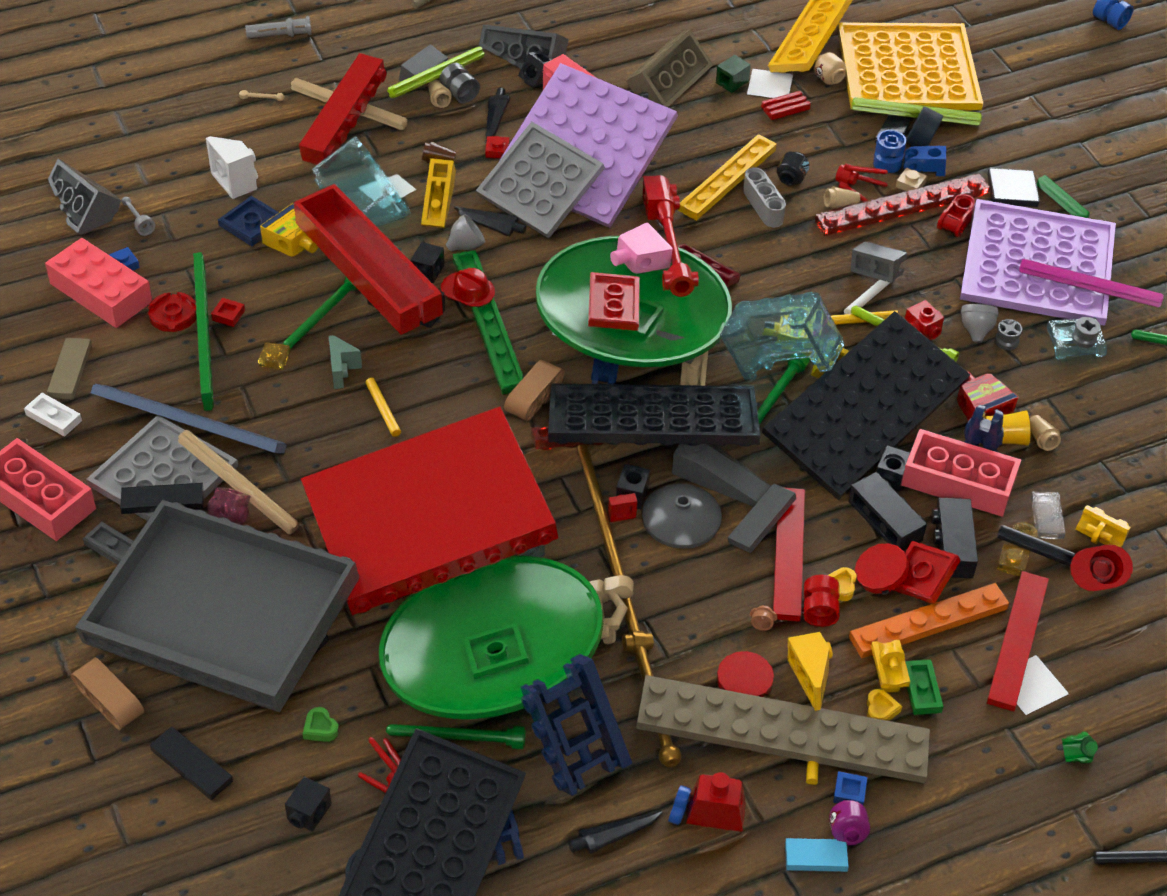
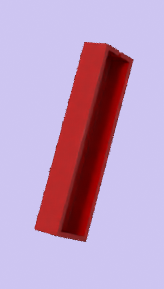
M335 184L294 202L296 224L401 335L419 327L420 321L425 324L443 315L442 293Z

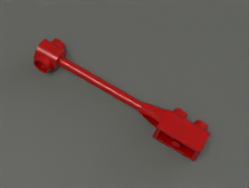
M661 175L643 176L642 197L647 220H659L664 227L667 243L673 248L672 266L662 273L663 290H670L672 294L678 297L687 296L692 293L694 287L699 285L698 272H691L690 267L681 262L672 224L675 211L680 209L676 184H670L669 180Z

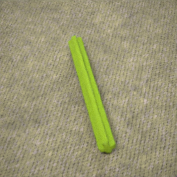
M483 48L471 49L388 87L389 97H399L440 78L441 72L449 64L460 63L466 66L483 58L485 55Z
M854 97L851 104L854 111L917 118L922 108L927 107L943 115L942 122L979 126L982 120L981 113L858 97Z

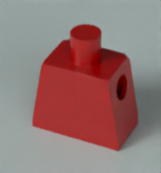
M723 772L715 773L713 776L699 775L690 795L686 824L742 832L746 807L742 781L729 778Z

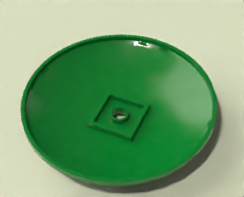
M619 236L598 237L573 244L554 255L539 274L536 284V304L545 324L558 338L572 348L605 362L634 367H659L682 363L694 359L713 348L726 333L731 320L732 302L724 281L707 263L679 247L681 262L687 264L691 272H698L699 285L694 287L692 293L684 297L675 296L670 290H663L662 273L669 268L635 274L625 264L613 265L610 254L617 250ZM591 272L639 277L638 331L588 326ZM656 330L685 338L671 341L656 335Z
M510 556L500 560L498 563L486 565L471 573L451 578L445 583H438L418 593H412L397 608L386 624L379 645L380 667L385 681L393 693L407 705L426 714L451 719H481L515 712L524 708L521 697H523L521 686L525 684L530 686L533 684V681L538 679L545 683L548 690L567 679L563 665L566 663L571 664V658L579 654L592 658L603 633L604 619L600 599L591 583L582 574L565 564L541 557ZM496 650H501L500 652H498V653H496V654H491L492 652H494V651H496Z

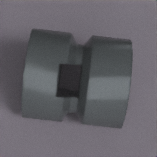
M460 63L449 64L441 72L440 83L451 91L452 96L458 102L468 103L478 95L480 90L478 80Z

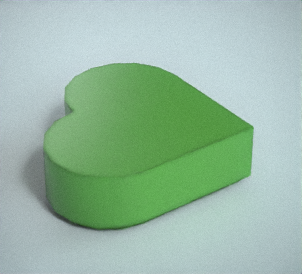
M315 707L311 709L306 717L303 739L330 742L337 738L339 734L337 721L329 717V713L325 708Z

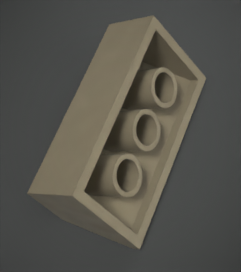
M689 29L673 37L625 81L635 94L648 92V100L669 107L709 70L713 63Z

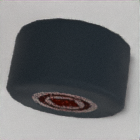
M923 107L907 136L906 143L914 147L929 146L943 119V115Z

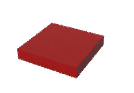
M912 541L905 552L909 561V574L905 581L894 591L935 604L961 560L956 554Z

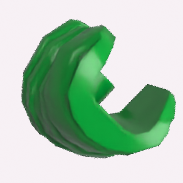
M1083 731L1078 735L1061 738L1066 762L1089 764L1093 761L1098 744L1088 732Z

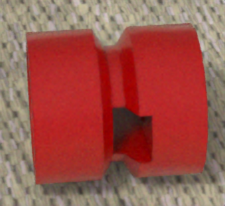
M820 574L811 576L804 582V619L810 625L826 627L835 624L839 620L840 603L838 599L840 597V584L834 577Z

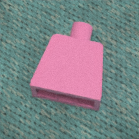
M645 223L621 234L618 238L617 250L611 252L610 258L613 265L625 264L633 273L639 274L669 268L673 248L649 223Z

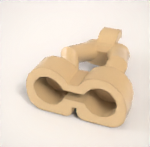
M624 575L608 577L604 581H589L599 596L602 610L603 603L608 600H612L617 607L611 618H605L603 611L604 625L601 639H603L605 644L615 643V630L619 629L628 609L622 599L630 598L633 595L634 582L630 577Z

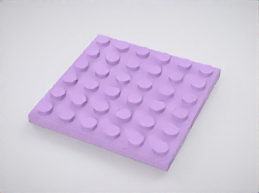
M560 63L503 156L527 126L534 122L602 162L605 169L571 211L611 228L677 119L678 114L673 109Z
M976 199L960 300L1076 321L1081 317H1091L1096 319L1100 325L1105 326L1109 295L1019 272L1021 261L1028 259L1111 280L1116 223Z

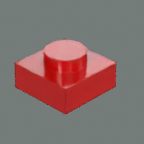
M487 136L485 158L501 159L510 144V137Z
M222 298L211 312L212 321L234 327L244 314L245 306L242 303Z
M635 493L609 497L608 516L610 522L636 518L637 498Z

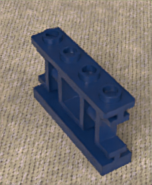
M582 654L571 658V664L566 663L563 665L567 679L548 690L545 683L538 679L533 681V684L530 686L525 684L520 687L523 693V697H521L522 704L526 711L531 714L534 721L531 724L533 732L538 739H541L544 747L542 755L553 769L554 775H552V780L559 791H564L571 796L577 794L576 789L581 790L585 787L581 773L600 763L602 769L610 773L615 771L617 766L623 769L632 764L594 661ZM581 686L585 699L579 697L571 702L568 692ZM557 699L560 708L547 715L542 702L548 704ZM581 712L588 731L567 741L560 722ZM601 738L605 750L600 748L591 753L588 744ZM577 751L580 760L567 767L563 754L569 756Z

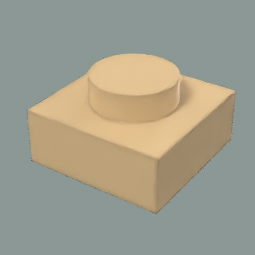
M906 168L897 179L896 187L917 195L926 183L927 175Z

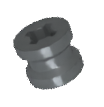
M1081 317L1078 319L1072 334L1073 342L1081 348L1093 347L1097 342V335L1101 329L1099 322L1091 317Z
M1012 319L1002 320L998 324L997 334L995 335L996 345L1004 350L1017 348L1020 342L1019 337L1022 334L1021 324Z

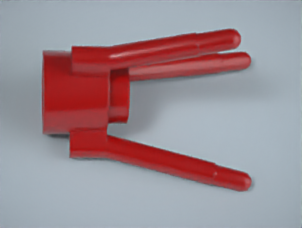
M846 163L845 165H840L835 177V181L839 183V188L854 192L857 191L851 188L850 185H855L857 180L884 187L888 186L886 182L859 175L858 173L887 174L888 171L884 169L852 166ZM860 194V200L868 203V199Z
M370 737L368 739L369 743L392 770L386 778L389 787L401 758L388 738H384L383 743L396 762V766L375 739ZM362 772L358 773L359 778L386 794L388 789L386 785Z

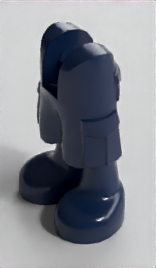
M978 405L972 418L966 424L964 431L966 441L963 442L978 447L979 443H982L983 448L998 452L997 448L1002 445L1004 437L1003 412L996 409L992 420L984 418L986 406Z

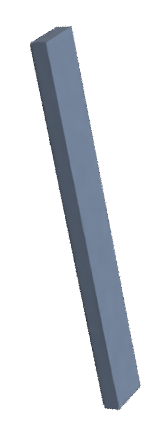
M95 384L91 390L92 394L274 453H284L287 446L284 442L107 385Z

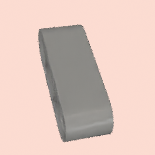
M755 167L747 169L744 178V195L765 225L773 228L781 226L784 221L785 200L762 169Z

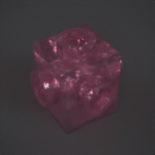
M228 487L216 488L214 496L208 503V515L218 518L224 517L233 523L242 525L249 514L248 504L251 495Z

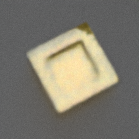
M265 342L258 359L259 366L284 370L290 355V346Z
M1004 544L997 570L1021 576L1022 571L1025 572L1030 551Z

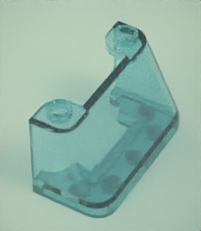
M357 136L312 168L317 176L314 181L321 190L335 184L377 227L404 219L411 214V211L381 166Z

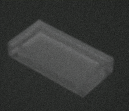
M1033 491L1031 500L1037 538L1064 539L1066 532L1059 492Z

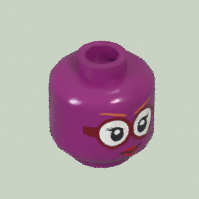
M844 800L837 803L831 809L829 823L832 835L837 841L846 842L847 845H856L868 837L870 822L867 811L861 803Z

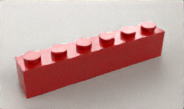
M362 53L358 54L300 142L299 148L302 161L327 167L330 161L336 157L337 150L341 144L345 143L348 133L356 126L357 119L361 113L365 112L368 102L376 95L377 88L381 82L383 83L386 79L387 71L385 70L383 59Z

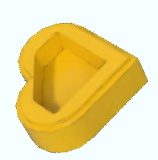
M843 567L829 574V576L838 580L840 584V597L838 600H851L854 595L857 578L855 571Z
M874 689L868 694L867 717L890 721L901 712L902 706L884 690Z

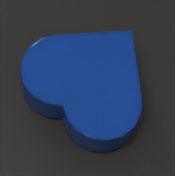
M680 785L668 822L676 825L681 824L691 795V788Z

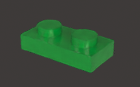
M931 659L905 661L910 678V685L907 687L913 714L942 713L944 706Z

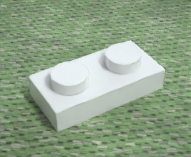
M41 393L24 408L28 417L64 437L82 421L80 413L44 393Z

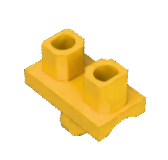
M1087 505L1075 530L1091 537V542L1094 544L1101 542L1105 545H1116L1122 548L1131 527L1127 522L1121 519L1116 520L1106 515L1103 510Z
M900 640L888 643L872 642L871 649L881 689L888 693L898 692L901 687H908L910 685V678Z

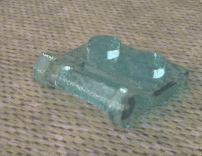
M1078 319L1048 321L1047 330L1055 349L1056 359H1065L1066 356L1096 354L1097 357L1107 355V345L1101 329L1097 335V342L1093 347H1066L1065 344H1075L1072 340V334Z

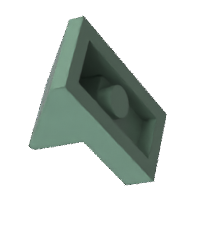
M331 335L329 336L333 384L334 389L344 388L343 378H348L347 369L362 367L361 351L340 338Z

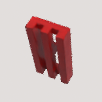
M801 91L762 101L761 108L771 120L810 110L811 103L806 101L807 98L802 96Z

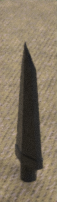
M498 88L496 95L488 99L486 141L487 136L496 135L510 101V96L505 95L506 91L504 88Z
M453 206L461 216L466 214L475 223L500 232L505 236L510 237L513 232L521 234L526 232V225L518 223L519 219L517 216Z
M663 811L579 830V838L568 841L570 851L573 853L586 848L589 853L596 852L598 849L652 825Z

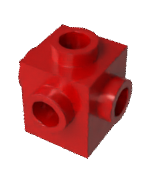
M926 300L907 308L905 320L929 340L936 339L941 335L944 317Z

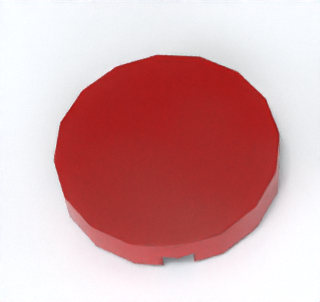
M170 292L157 296L148 307L150 323L156 329L165 332L182 331L190 327L197 319L196 301L190 295L183 292H177V294L172 295Z
M889 543L877 544L862 553L856 562L855 573L857 580L868 592L880 594L882 593L881 591L885 590L890 592L905 581L909 574V561L905 552L898 546Z
M748 651L735 652L726 656L720 663L717 672V682L720 689L759 697L769 694L774 680L773 669L768 661L760 655Z

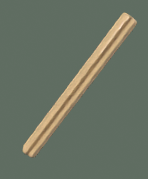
M295 78L291 82V89L293 91L326 103L334 92L299 78ZM367 104L365 112L361 113L363 117L399 130H404L407 127V119L405 117Z
M185 430L178 436V442L287 534H292L297 530L299 523L296 519L193 433Z

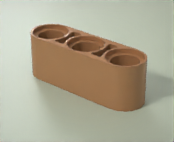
M542 359L539 360L508 395L504 404V410L525 421H530L550 398L551 383H562L565 374L564 369Z
M95 657L71 674L72 681L79 691L116 729L121 730L144 714V709L135 695L98 658Z

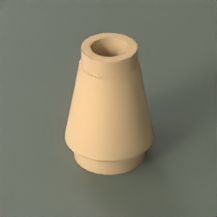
M438 80L429 82L428 89L431 103L439 108L447 107L451 102V91Z
M834 186L831 189H826L824 194V204L832 210L858 206L860 202L859 192Z
M1034 415L1029 419L1030 430L1039 448L1050 451L1060 444L1061 437L1058 429L1039 415Z

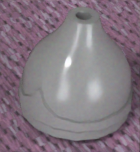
M464 214L453 224L446 246L450 251H470L482 246L485 243V238L474 221Z
M967 304L962 306V323L969 332L973 342L981 343L987 333L993 329L999 314L997 307L985 304Z

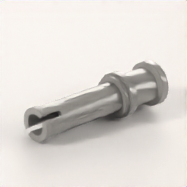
M309 16L293 20L288 18L284 22L245 25L247 39L288 34L290 37L305 33L312 35ZM273 28H276V29H277V30H268V31H258V30H263V29H273Z

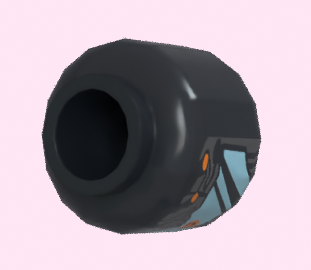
M790 151L783 155L777 166L776 173L780 181L785 185H798L804 180L809 171L810 164L802 153Z

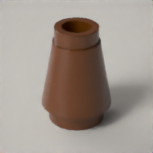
M433 141L431 143L425 142L422 160L427 161V163H430V158L454 161L456 151H452Z

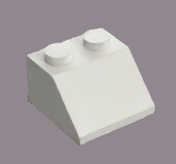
M207 137L206 143L211 174L229 196L234 199L257 190L256 179H258V174L254 168L256 158L252 149H248L242 141Z

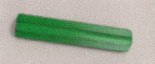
M1043 175L1038 178L1037 186L1070 215L1089 218V211L1048 176Z

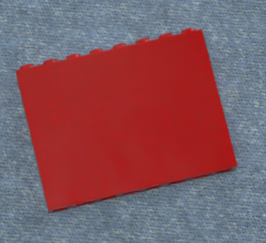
M500 406L301 478L328 553L338 557H348L356 563L359 580L346 600L352 615L367 612L376 606L391 603L403 596L418 593L427 587L438 583H445L451 578L471 573L478 568L498 563L502 559L522 554L529 549L546 545L553 540L559 539L556 522Z

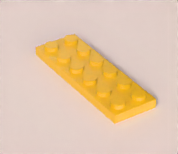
M809 0L768 64L770 72L809 71L853 0Z

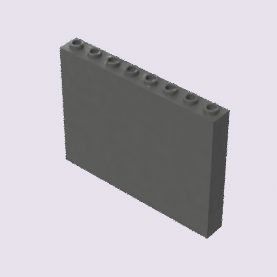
M162 500L75 628L84 644L280 712L358 582L359 574L356 563L348 557H338L329 554L323 549H314L304 546L298 541L280 538L274 533L267 534L255 530L249 525L242 526L224 517L218 518L208 515L202 510H193L177 502L171 503Z

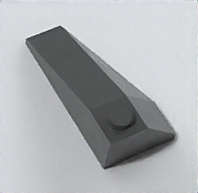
M483 24L479 46L521 69L528 53L540 50L552 60L562 54L566 55L569 39L557 33Z
M57 159L48 181L54 195L59 197L61 201L60 209L67 215L65 219L67 225L82 235L111 222L114 215L118 212L122 200L64 161Z

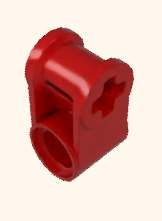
M966 194L957 195L949 207L941 214L937 223V229L948 230L954 233L955 237L959 238L972 220L975 205L973 197Z

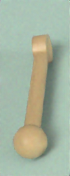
M246 90L239 92L241 99L254 97L283 101L285 97L283 93L275 95L248 93Z

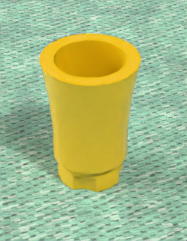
M1027 410L1005 414L1002 444L1029 446L1030 420ZM985 416L984 418L992 420L993 416Z

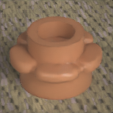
M765 605L753 608L750 612L752 626L760 631L770 630L773 627L774 621L777 620V614Z

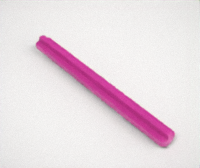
M1023 259L1019 268V272L1157 308L1161 306L1163 301L1162 293L1028 259Z

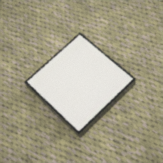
M988 169L987 175L992 202L1014 206L1038 207L1040 200L1033 170Z

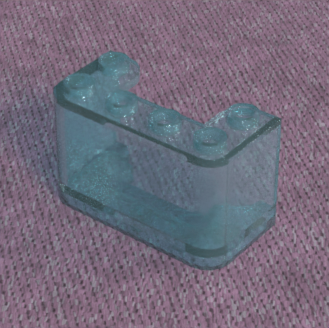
M817 292L742 301L735 306L734 311L720 333L724 344L745 380L756 379V372L763 367L766 370H771L775 361L810 358L813 365H816L820 372L831 371L844 346V340L820 294Z

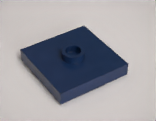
M250 196L219 218L218 224L245 243L254 246L262 240L260 225L279 212L255 197Z

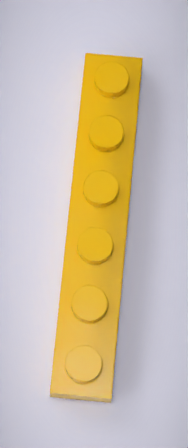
M758 134L680 202V209L678 211L697 221L745 178L747 169L757 168L776 151L777 143Z

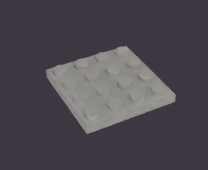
M531 122L476 189V192L488 202L511 216H517L519 221L550 238L605 167L602 162Z
M159 415L151 420L86 479L90 488L119 505L121 502V487L203 482L204 500L224 480L178 442V436L185 430ZM200 439L233 468L236 469L238 467L237 459ZM154 512L134 514L148 521Z

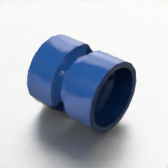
M1098 0L1093 9V16L1104 22L1107 21V24L1120 30L1131 19L1134 7L1123 0L1120 2L1119 0Z
M884 130L878 134L873 159L875 168L887 170L888 173H894L901 169L907 141L901 132Z

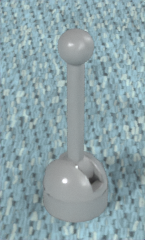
M127 196L123 197L122 204L128 206L136 217L134 225L138 233L143 236L151 234L155 229V223L151 217L139 215L131 204V199Z

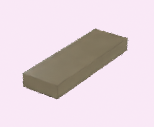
M65 338L47 390L49 397L74 400L92 346L91 339Z

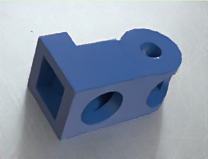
M946 146L909 147L904 152V169L909 168L917 172H936V176H945Z

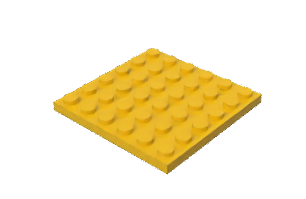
M838 23L837 31L842 60L846 64L845 78L851 109L853 98L858 97L954 110H982L983 100L964 24Z

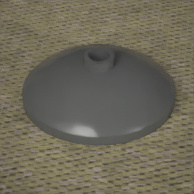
M671 484L657 489L649 495L642 509L643 525L649 535L656 541L673 548H694L707 543L717 534L722 519L721 509L716 499L707 491L689 484Z

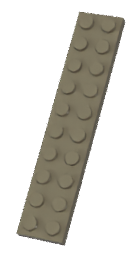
M645 675L636 729L803 761H815L819 764L924 784L927 779L930 729L823 708L815 711L812 706Z

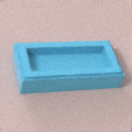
M786 838L787 870L848 871L846 842L837 841L836 839Z

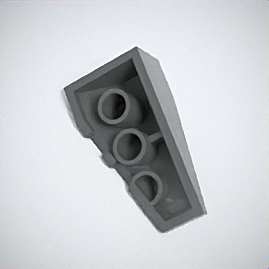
M679 444L674 452L673 475L754 507L771 487V485L719 446L713 444H700L697 446Z

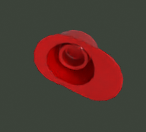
M467 268L450 274L441 283V291L445 293L446 297L471 307L486 305L495 296L493 284L487 279L485 273L476 268Z
M1116 545L1086 548L1078 551L1073 557L1070 565L1071 575L1076 584L1087 591L1116 588L1125 584L1130 579L1133 571V562L1130 555L1123 548Z

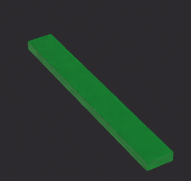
M476 250L453 254V262L457 272L467 268H476L484 273ZM493 297L492 301L480 307L470 306L503 395L511 393L524 376Z
M202 252L193 253L201 397L203 409L207 411L213 410L214 400L206 269Z

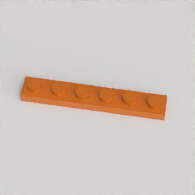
M993 583L936 602L935 604L850 631L849 639L862 659L873 655L871 649L872 642L888 643L900 640L901 645L1005 611L1008 609L1009 602L997 584Z

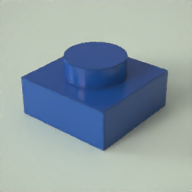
M128 247L109 254L131 270L140 268L137 258Z
M838 771L833 803L852 800L863 805L868 777Z

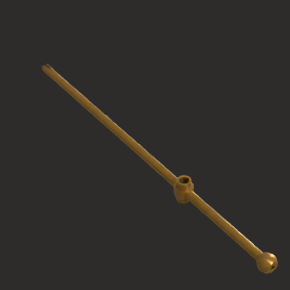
M576 442L613 576L624 575L587 444ZM630 597L622 599L628 607L625 619L630 633L622 636V647L624 651L635 653L644 683L645 675L653 676L646 650L653 649L654 640L652 633L640 631ZM658 733L662 747L659 751L661 764L666 767L678 765L681 761L680 749L673 745L670 735Z

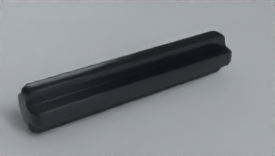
M1001 525L997 533L998 539L1067 566L1071 565L1072 559L1076 555L1071 551L1005 525Z

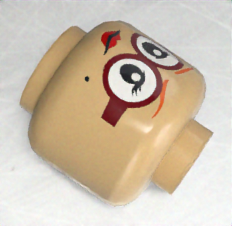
M828 52L816 59L814 73L827 85L838 84L846 75V64L836 54Z

